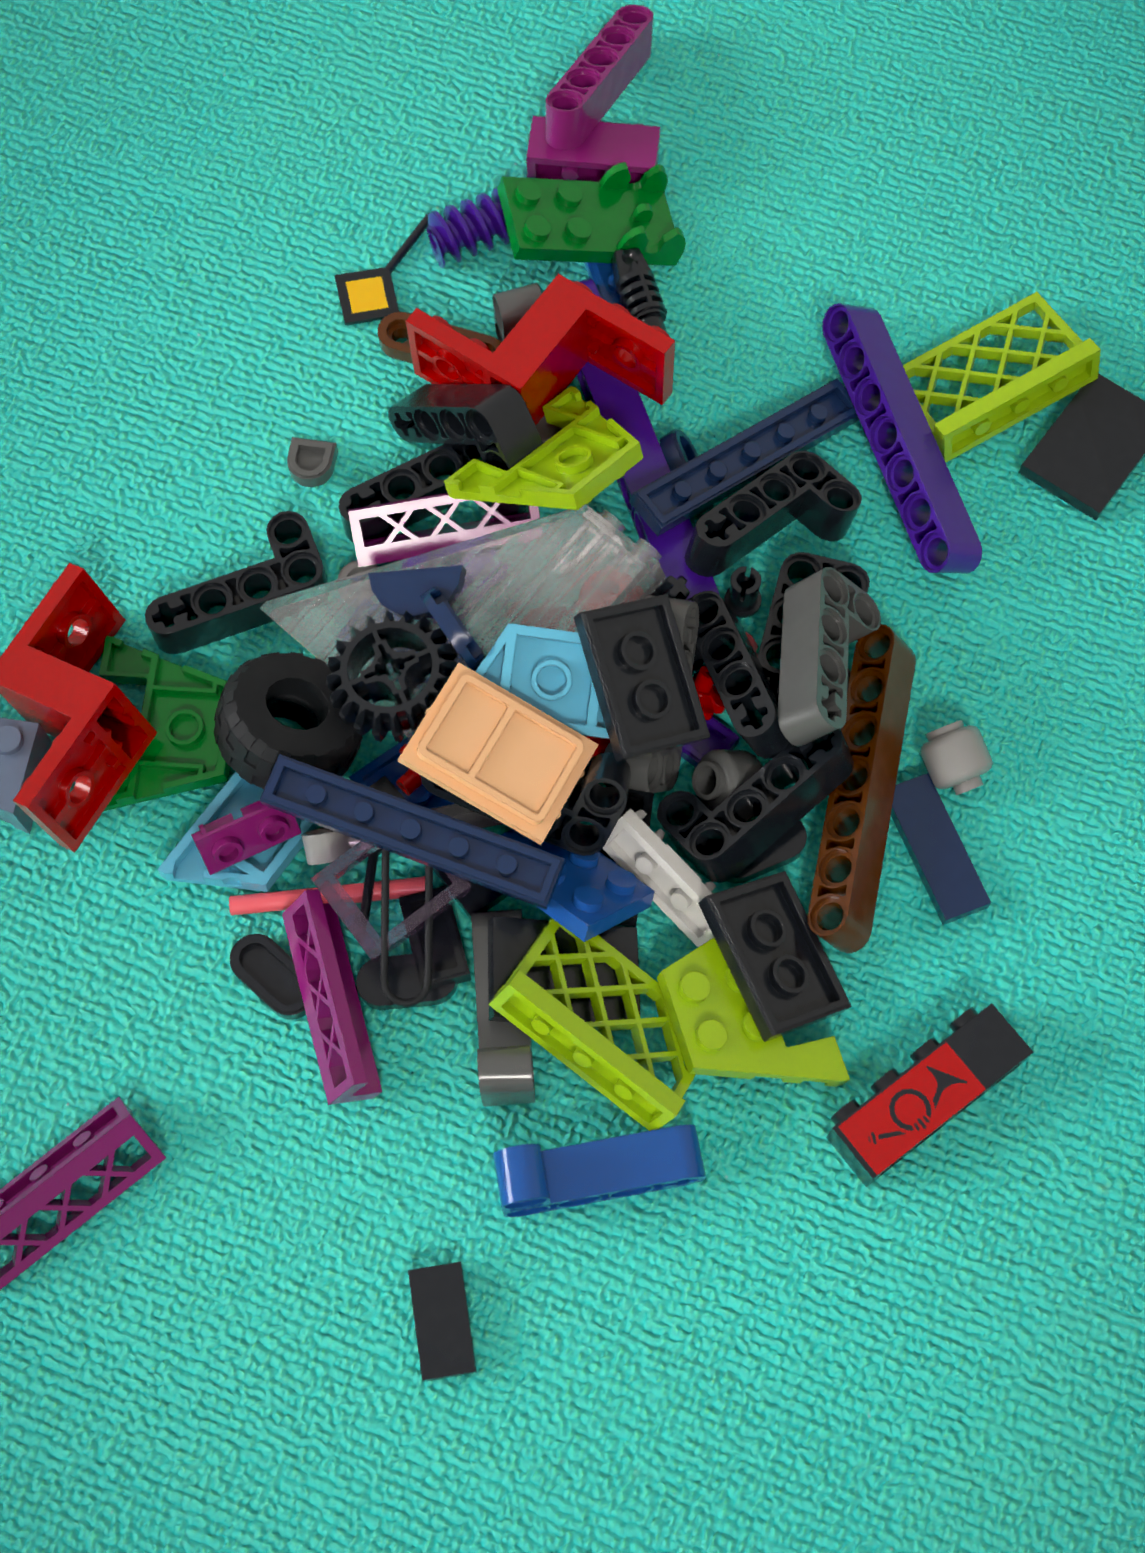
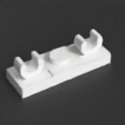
M630 808L618 820L602 849L620 867L633 873L637 879L653 889L655 893L652 901L697 947H700L714 938L698 903L704 897L713 894L711 891L716 885L713 882H707L704 885L701 881L702 879L668 844L662 841L665 832L659 829L654 833L642 821L647 814L643 810L635 813Z

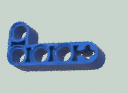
M690 1124L541 1151L539 1144H523L507 1147L493 1153L501 1207L505 1217L527 1216L690 1185L706 1179L696 1126Z

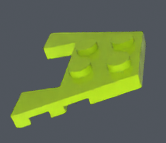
M570 386L542 407L546 422L563 428L507 471L477 459H472L447 478L444 484L448 496L453 499L579 510L584 505L590 503L596 495L615 480L623 477L629 469L643 459V454L638 440L612 418L606 420L602 417L596 404L591 400L585 402L582 399L581 392L576 387Z
M712 938L663 969L657 976L688 1074L753 1079L756 1076L778 1078L782 1082L799 1084L803 1081L823 1082L825 1086L833 1087L844 1085L850 1080L835 1036L791 1047H786L783 1036L766 1042L763 1041L715 938Z

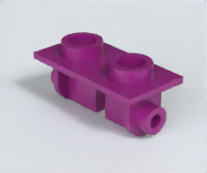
M256 801L240 809L243 817L234 820L230 813L206 825H199L200 831L191 834L209 874L212 875L301 834L295 816L263 805L260 801Z

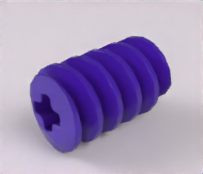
M497 187L493 189L491 198L486 193L478 194L476 204L470 199L462 200L460 212L454 205L446 206L444 218L437 211L429 212L427 234L440 268L446 267V253H450L457 263L461 262L462 247H466L473 257L477 256L478 241H482L489 251L493 250L494 235H498L505 245L509 244V235Z

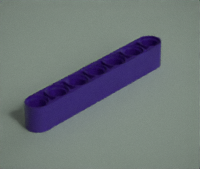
M841 303L833 304L824 315L822 324L824 338L921 565L930 573L969 574L979 566L982 558L981 542L881 315L876 309Z

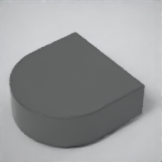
M292 437L287 464L293 480L304 487H317L326 483L334 472L338 455L337 443Z

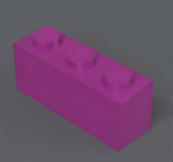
M533 116L526 156L527 178L600 182L601 178L611 167L618 163L626 162L631 176L629 183H637L642 179L646 171L658 164L660 127L600 121L579 147L561 150L551 147L546 142L545 117Z

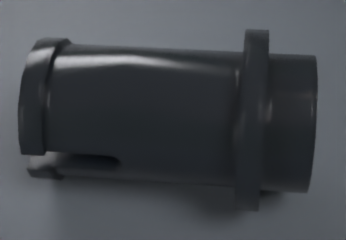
M747 566L737 568L732 573L731 587L727 590L724 597V602L738 618L753 616L761 606V595L759 592L761 576L752 567L750 577L745 576Z

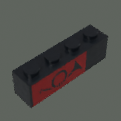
M992 1003L979 1014L973 1007L965 1011L949 1025L954 1032L940 1044L934 1037L925 1042L910 1056L915 1062L902 1074H899L895 1068L891 1069L870 1087L875 1095L861 1106L855 1099L851 1100L830 1118L835 1126L832 1127L826 1138L865 1187H868L1023 1064L1033 1053L1032 1049Z

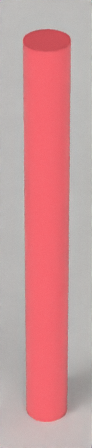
M425 876L389 880V900L425 891ZM382 881L374 882L372 901H381ZM364 882L229 896L230 914L234 916L283 911L305 890L314 889L320 890L323 904L362 903Z

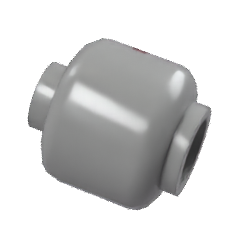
M959 720L925 734L928 742L924 743L921 747L920 755L936 788L947 789L953 787L955 794L959 795L984 785L980 775L985 774L992 768L993 761L978 727L973 725L964 726L963 721Z

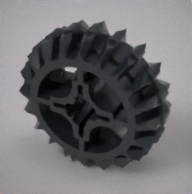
M386 610L383 622L376 623L372 617L367 615L365 620L367 628L362 631L350 625L348 630L352 639L350 642L336 640L335 647L340 656L328 657V666L333 673L326 676V684L329 690L333 691L329 697L334 708L340 709L339 715L345 724L348 725L354 722L356 732L362 736L372 729L374 739L380 743L386 737L388 731H391L394 740L401 743L405 730L411 729L413 734L415 733L426 715V709L432 706L457 666L458 662L454 661L457 653L451 643H446L447 637L440 628L432 631L431 622L426 617H423L415 624L413 615L406 610L401 619L395 621L393 614ZM392 648H409L413 650L396 652ZM375 656L371 666L361 671L368 660ZM388 663L391 664L394 673H397L399 676L400 690L396 689L393 680H390L388 677L390 675L386 666ZM430 675L424 689L412 699L414 689L419 684L425 682L426 676ZM372 700L373 703L382 700H389L394 702L396 706H378L367 701Z

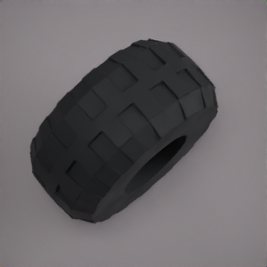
M269 653L246 661L239 666L233 675H230L221 692L216 708L214 737L225 762L248 783L264 789L279 754L341 777L348 771L360 748L363 737L356 732L354 722L347 725L342 721L339 715L340 709L334 708L329 697L333 691L329 690L326 684V676L333 672L330 671L326 662L316 657L313 659L303 656L302 653ZM274 717L295 721L306 730L293 729L282 725Z

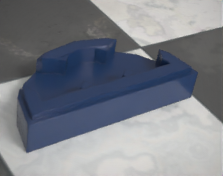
M463 565L376 572L368 573L371 590L384 608L400 618L407 610L413 615L414 620L419 621L423 617H426V619L433 617L420 595L433 586L435 588L438 586L447 601L451 603L457 593L460 594L463 589L467 570Z
M433 586L420 595L422 601L471 670L476 671L483 659L486 658L485 654L438 586L436 588Z

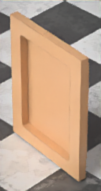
M458 662L432 706L426 709L425 717L403 750L398 762L541 845L555 820L560 818L564 804L579 778L584 776V769L599 744Z

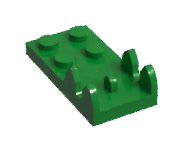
M621 162L611 167L601 178L600 182L502 176L497 190L514 260L611 263L615 251L639 248L648 265L676 266L685 250L686 241L683 231L678 227L674 228L665 196L668 183L665 168L657 164L646 171L639 182L632 184L629 183L631 176L626 162Z

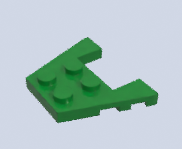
M106 636L99 676L118 684L146 685L141 714L157 731V734L104 811L228 782L231 766H228L221 756V751L214 737L215 712L221 692L227 681L187 665L179 666L161 659L159 654L144 648L142 651L126 645L121 639Z

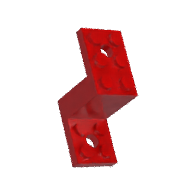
M559 273L494 352H491L488 346L477 338L469 339L455 331L445 319L436 315L430 316L418 308L406 320L414 374L431 384L510 385L522 396L535 426L544 416L542 407L562 393L587 362L661 405L673 393L675 340L670 338L668 333L662 328L654 325L649 326L632 316L622 305L607 302L595 295L585 284L578 281L573 282Z
M69 563L1 655L0 694L26 721L39 723L47 734L56 737L35 770L23 783L13 802L60 846L75 853L154 739L157 731L115 683L89 672L103 653L106 636L114 637L126 620L85 569ZM72 625L74 629L68 637V631L70 626ZM75 781L76 784L73 790L70 792V788Z

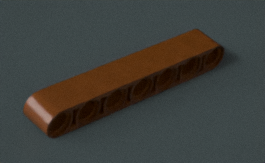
M880 624L876 631L858 639L855 646L847 691L846 722L841 728L853 756L854 767L849 777L829 794L808 911L810 929L843 953H853L863 948L869 941L872 932L916 665V656L913 650L890 627L884 624Z

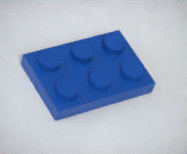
M513 829L500 834L565 858L566 863L548 909L538 908L583 942L651 907L655 891L637 879L633 873L623 869L600 851L593 855L582 856L545 841L539 845Z

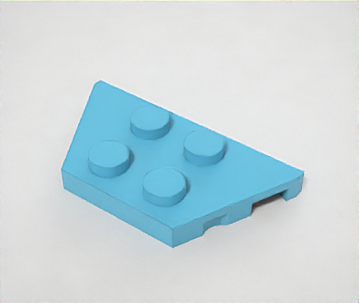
M508 623L475 672L583 736L609 739L578 633Z
M235 772L157 870L162 878L169 881L268 892L303 847L301 835L317 829L319 825L295 817L301 834L210 875L191 834L200 831L199 825H206L230 813L234 820L243 817L240 809L259 801L264 791L263 788L248 783Z

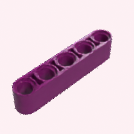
M627 5L618 9L546 97L545 139L551 147L561 150L579 147L648 61L652 52L654 18L653 12L649 8L641 5Z

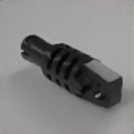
M630 248L615 251L611 263L616 290L620 296L621 304L635 318L649 326H658L667 332L664 325L667 310L663 304L659 288L655 283V277L640 249Z

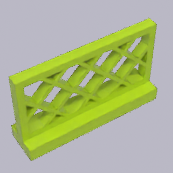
M1035 292L909 361L903 367L909 379L913 376L930 378L927 391L913 390L919 403H923V406L921 404L920 406L946 463L1098 379L1101 349L1091 338L1082 341L1038 292ZM1033 310L1044 320L1042 328L1017 325L1020 317ZM990 334L1007 336L1004 349L979 346L980 339ZM1013 337L1039 340L1036 353L1010 350ZM1045 341L1065 343L1069 350L1060 355L1042 353ZM951 355L969 357L965 370L941 367L944 359ZM975 358L1000 361L998 373L972 371ZM1007 362L1032 365L1031 371L1020 377L1004 375ZM937 379L962 382L959 395L934 392ZM969 383L994 386L993 392L982 398L966 396ZM931 404L955 407L953 414L937 423L928 413Z
M551 918L508 981L498 990L489 1005L647 1130L660 1129L678 1115L685 1102L683 1096L696 1074H688L659 983L599 935L583 942ZM559 927L575 938L579 953L559 954L555 933ZM545 948L547 955H540ZM594 963H606L616 972L619 985L600 986ZM582 964L587 987L567 988L562 965ZM549 966L555 989H543L526 974L531 967ZM646 994L655 1001L659 1017L640 1018L635 995ZM622 996L627 1019L608 1020L603 997ZM590 998L595 1022H585L573 1012L570 999ZM662 1027L668 1051L649 1053L643 1028ZM630 1029L636 1054H626L614 1045L611 1031ZM671 1062L676 1081L672 1089L655 1077L652 1063Z

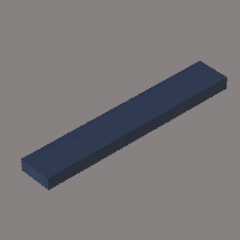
M836 378L633 492L629 502L657 537L743 488L792 453L807 451L859 421L846 387Z
M281 754L277 758L259 800L263 805L546 910L566 863L565 858Z

